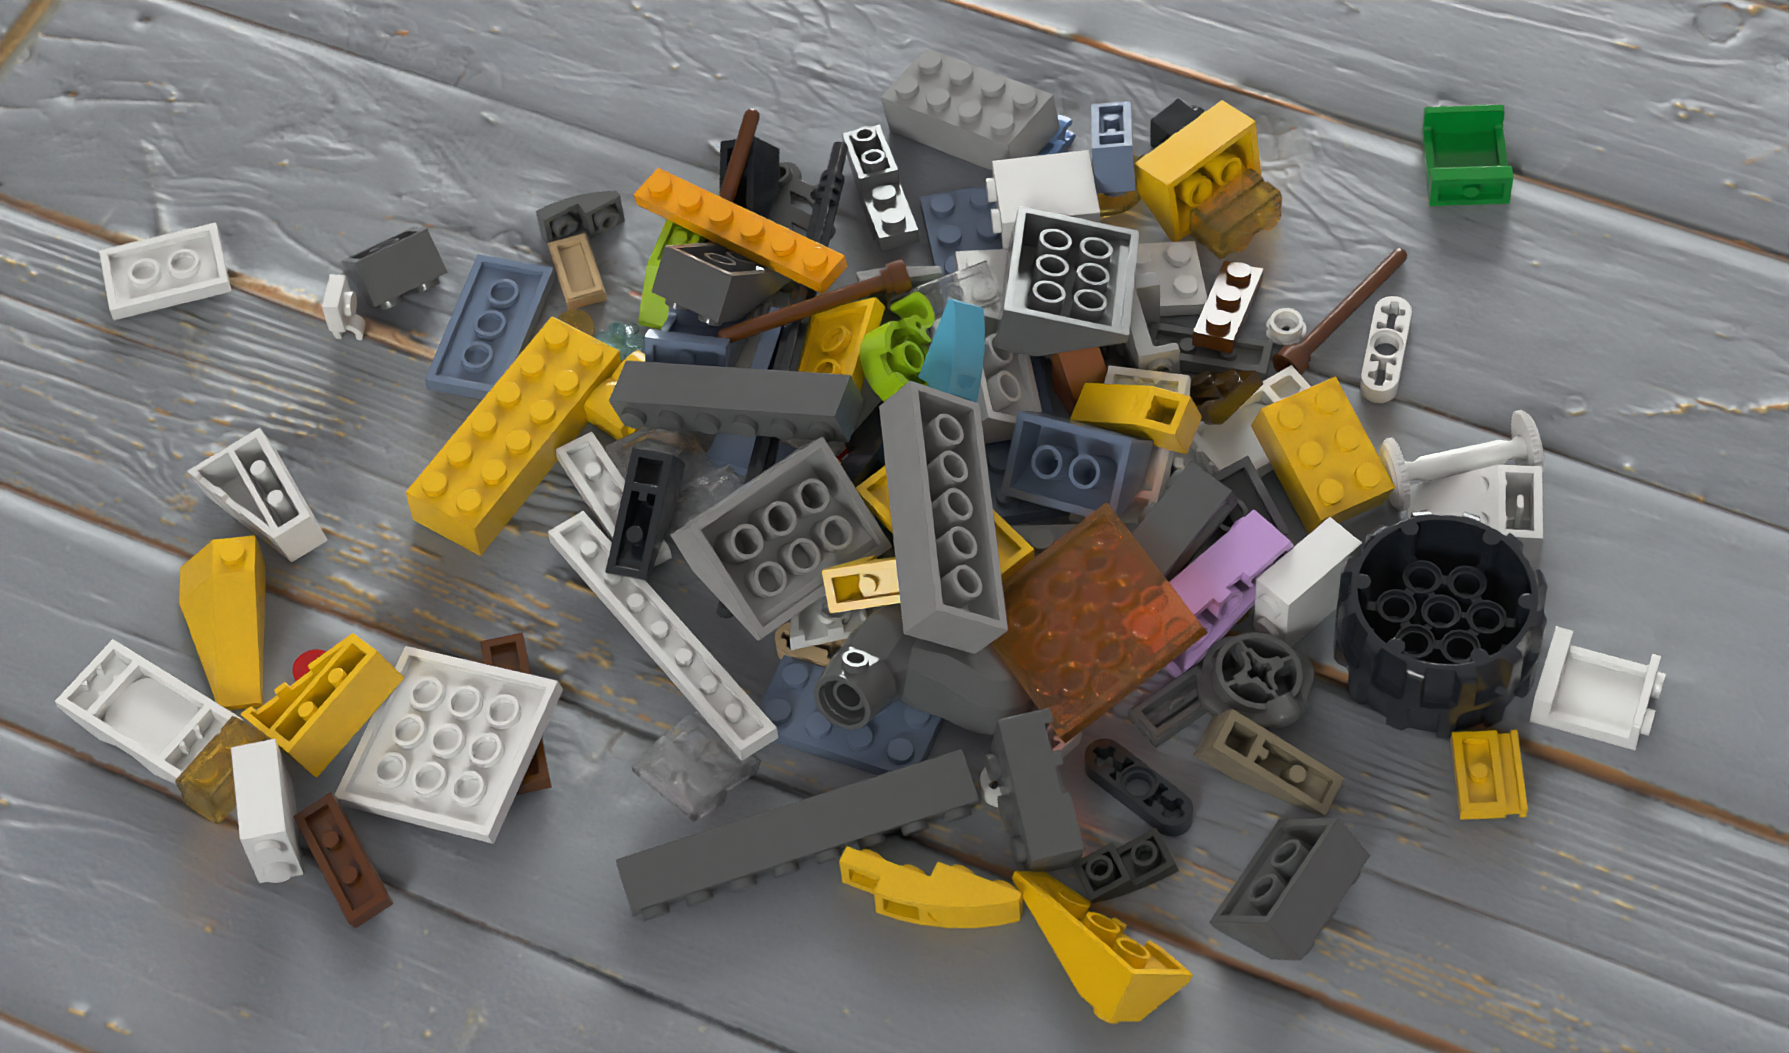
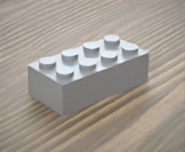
M926 48L881 97L891 132L993 171L992 161L1037 156L1060 128L1053 94Z

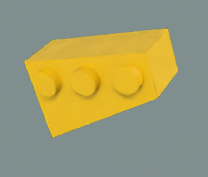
M354 633L308 665L311 671L289 686L284 682L275 688L276 696L257 710L250 706L240 714L268 740L276 739L280 750L315 778L322 773L404 679L377 650Z

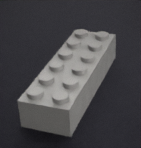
M909 381L879 406L903 632L909 636L976 654L1008 631L980 404Z

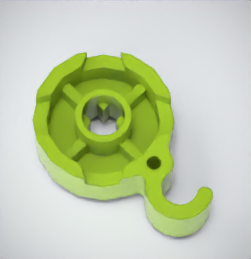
M918 291L890 305L892 312L898 314L901 320L890 321L864 335L860 345V361L864 375L872 390L884 402L909 381L928 386V383L918 378L928 353L926 345L932 342L926 329L933 326L934 311L929 300Z

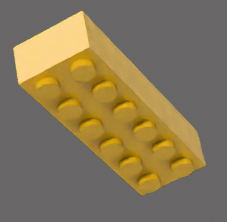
M551 316L408 488L406 496L412 519L481 556L556 464L558 459L555 449L575 440L589 423L584 404L590 394L603 381L610 378L621 364L620 351Z

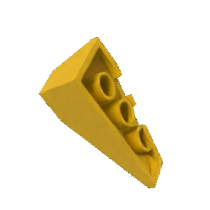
M255 535L214 539L180 567L179 604L215 701L227 710L263 706L266 562Z

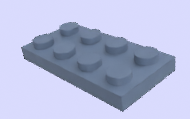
M477 254L426 375L425 383L427 389L482 400L529 344L555 280L554 268Z
M787 655L783 656L759 705L761 711L777 727L778 739L774 740V742L875 775L885 774L927 760L944 723V718L919 711L901 701L892 702L862 728L847 730L830 723L820 713L815 703L813 691L825 667Z

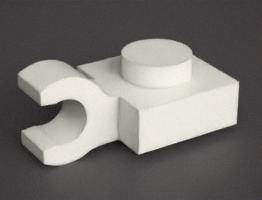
M330 274L322 303L329 331H332L336 339H341L343 332L350 330L355 333L357 340H362L366 322L361 316L355 314L357 308L356 293L350 291L346 275Z

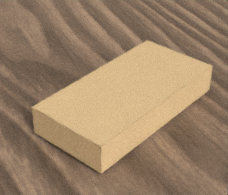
M586 233L547 243L568 311L607 301L606 292Z

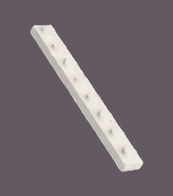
M584 511L548 531L550 543L741 760L746 759L778 739L777 727L645 580L605 572L611 541Z

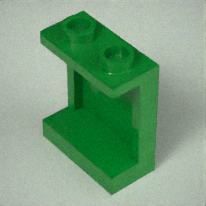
M1442 105L1424 108L1421 135L1429 206L1510 204L1514 177L1512 166H1508L1503 131L1504 105Z

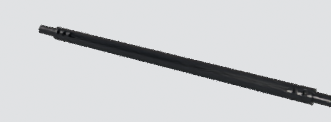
M841 141L833 143L827 170L821 174L806 234L807 238L826 247L829 246L845 181L842 173L848 145ZM795 281L789 306L816 297L817 291ZM811 316L783 326L773 370L798 372ZM756 436L744 485L776 463L781 439L769 436ZM719 600L716 613L723 618H732L734 615Z

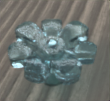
M621 322L611 323L608 327L609 332L600 330L595 336L596 339L620 351L621 363L624 361V357L627 358L633 352L645 349V336L639 335V326L633 322L626 326Z

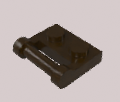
M1233 369L1216 373L1204 371L1191 379L1189 396H1191L1202 416L1201 421L1207 425H1221L1264 383L1256 370L1236 371Z

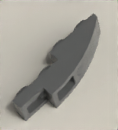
M880 125L861 127L855 131L842 133L843 142L848 145L847 158L872 237L874 240H877L880 250L883 251L920 242L918 227L900 185L898 169Z

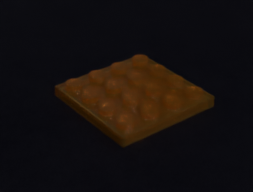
M1106 502L1002 583L1008 631L991 643L1038 709H1051L1053 722L1049 724L1058 737L1066 744L1208 632L1112 507Z

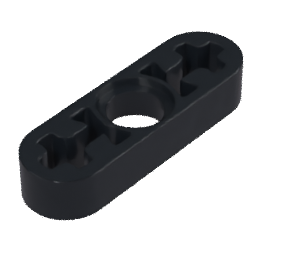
M1103 738L1095 740L1088 745L1085 751V772L1093 782L1154 829L1157 828L1158 832L1165 836L1177 837L1190 829L1193 822V804L1186 794L1118 742ZM1112 757L1113 767L1107 763L1098 766L1097 758L1106 760ZM1116 771L1120 773L1118 780H1116ZM1134 779H1142L1150 784L1151 789L1145 795L1136 796L1127 791L1126 785ZM1159 794H1161V804L1157 802ZM1165 808L1170 812L1175 811L1177 808L1180 809V818L1175 815L1170 816L1168 819L1165 818Z

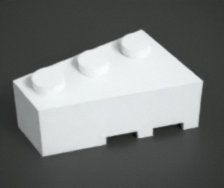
M260 428L187 471L208 498L290 562L295 561L328 541L278 452Z

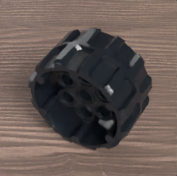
M1429 510L1412 512L1410 519L1390 527L1380 525L1368 533L1364 550L1360 556L1349 558L1344 563L1340 577L1335 617L1333 655L1338 664L1347 668L1348 692L1358 704H1369L1386 717V724L1402 731L1409 727L1436 732V738L1451 737L1452 732L1474 727L1482 723L1488 728L1502 721L1505 707L1515 696L1523 698L1528 695L1534 684L1547 625L1544 606L1548 585L1541 570H1533L1523 555L1524 544L1513 534L1508 533L1505 536L1498 530L1482 523L1480 516L1463 512L1462 516L1437 515ZM1416 587H1422L1426 590L1416 589ZM1461 592H1463V593H1469V594H1471V595H1463V594H1460V593H1461ZM1389 616L1400 617L1401 619H1392L1389 618ZM1434 622H1443L1445 625L1435 624ZM1478 627H1486V628H1489L1490 630H1482V629H1479ZM1502 644H1503V645H1507V646L1504 647L1502 650H1500ZM1408 651H1416V652H1418V653H1420V654L1414 655V654H1410V653H1407V652H1408ZM1452 657H1462L1466 660H1456Z

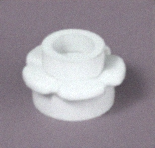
M1291 308L1276 310L1266 323L1268 339L1282 346L1292 345L1293 343L1298 344L1300 338H1303L1307 331L1301 314Z

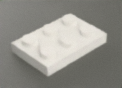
M216 222L99 251L109 310L113 320L232 292L220 232Z

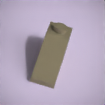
M1229 709L1212 717L1193 754L1230 778L1321 817L1326 816L1345 778L1234 709Z

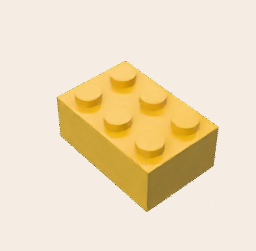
M1336 376L1261 408L1251 424L1252 430L1308 535L1329 517L1339 524L1382 505L1396 488Z

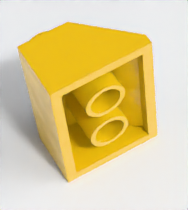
M1223 100L1208 111L1203 112L1197 119L1134 163L1138 193L1172 242H1179L1262 180L1256 121Z

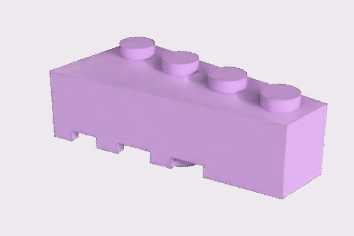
M1253 510L1246 517L1238 519L1224 536L1123 621L1122 624L1146 653L1174 678H1177L1198 664L1209 648L1221 640L1255 604L1256 579L1288 553L1294 545L1257 511Z

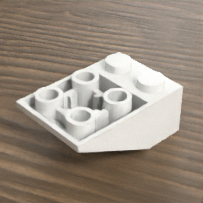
M1495 465L1409 486L1411 502L1410 508L1407 511V519L1411 518L1412 512L1429 510L1437 515L1462 516L1463 512L1478 515L1482 523L1498 530L1505 536L1511 533L1524 544L1523 555L1531 567H1538L1543 541L1542 467Z

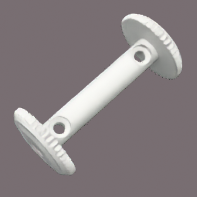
M1523 410L1514 411L1511 420V441L1494 440L1418 457L1414 462L1404 461L1400 446H1398L1394 438L1385 439L1380 447L1379 458L1396 487L1388 497L1391 504L1401 512L1409 510L1411 502L1409 483L1412 480L1426 482L1490 466L1504 465L1508 460H1517L1518 466L1542 467L1543 474V448L1534 420Z

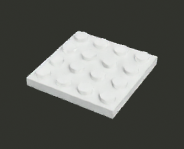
M405 646L395 667L404 679L373 713L335 796L339 799L341 805L494 844L563 688L556 680Z

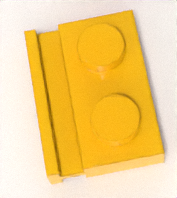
M1497 730L1452 732L1450 743L1460 820L1506 818V815L1519 814V817H1526L1528 805L1518 731L1510 730V733L1497 734Z

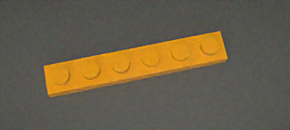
M657 168L633 194L638 206L821 294H824L848 267L845 255L660 168Z

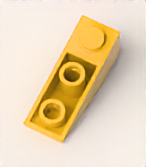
M1085 383L1070 420L1153 440V446L1187 455L1202 416L1191 396L1154 386Z

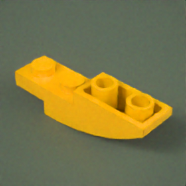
M846 846L839 860L842 883L874 894L876 913L894 919L944 928H980L1018 922L1024 914L1023 893L1021 891H1018L1012 884L1006 881H990L979 877L962 865L955 864L949 866L937 862L931 876H928L916 866L909 864L900 866L884 860L881 855L872 850L862 849L859 851Z

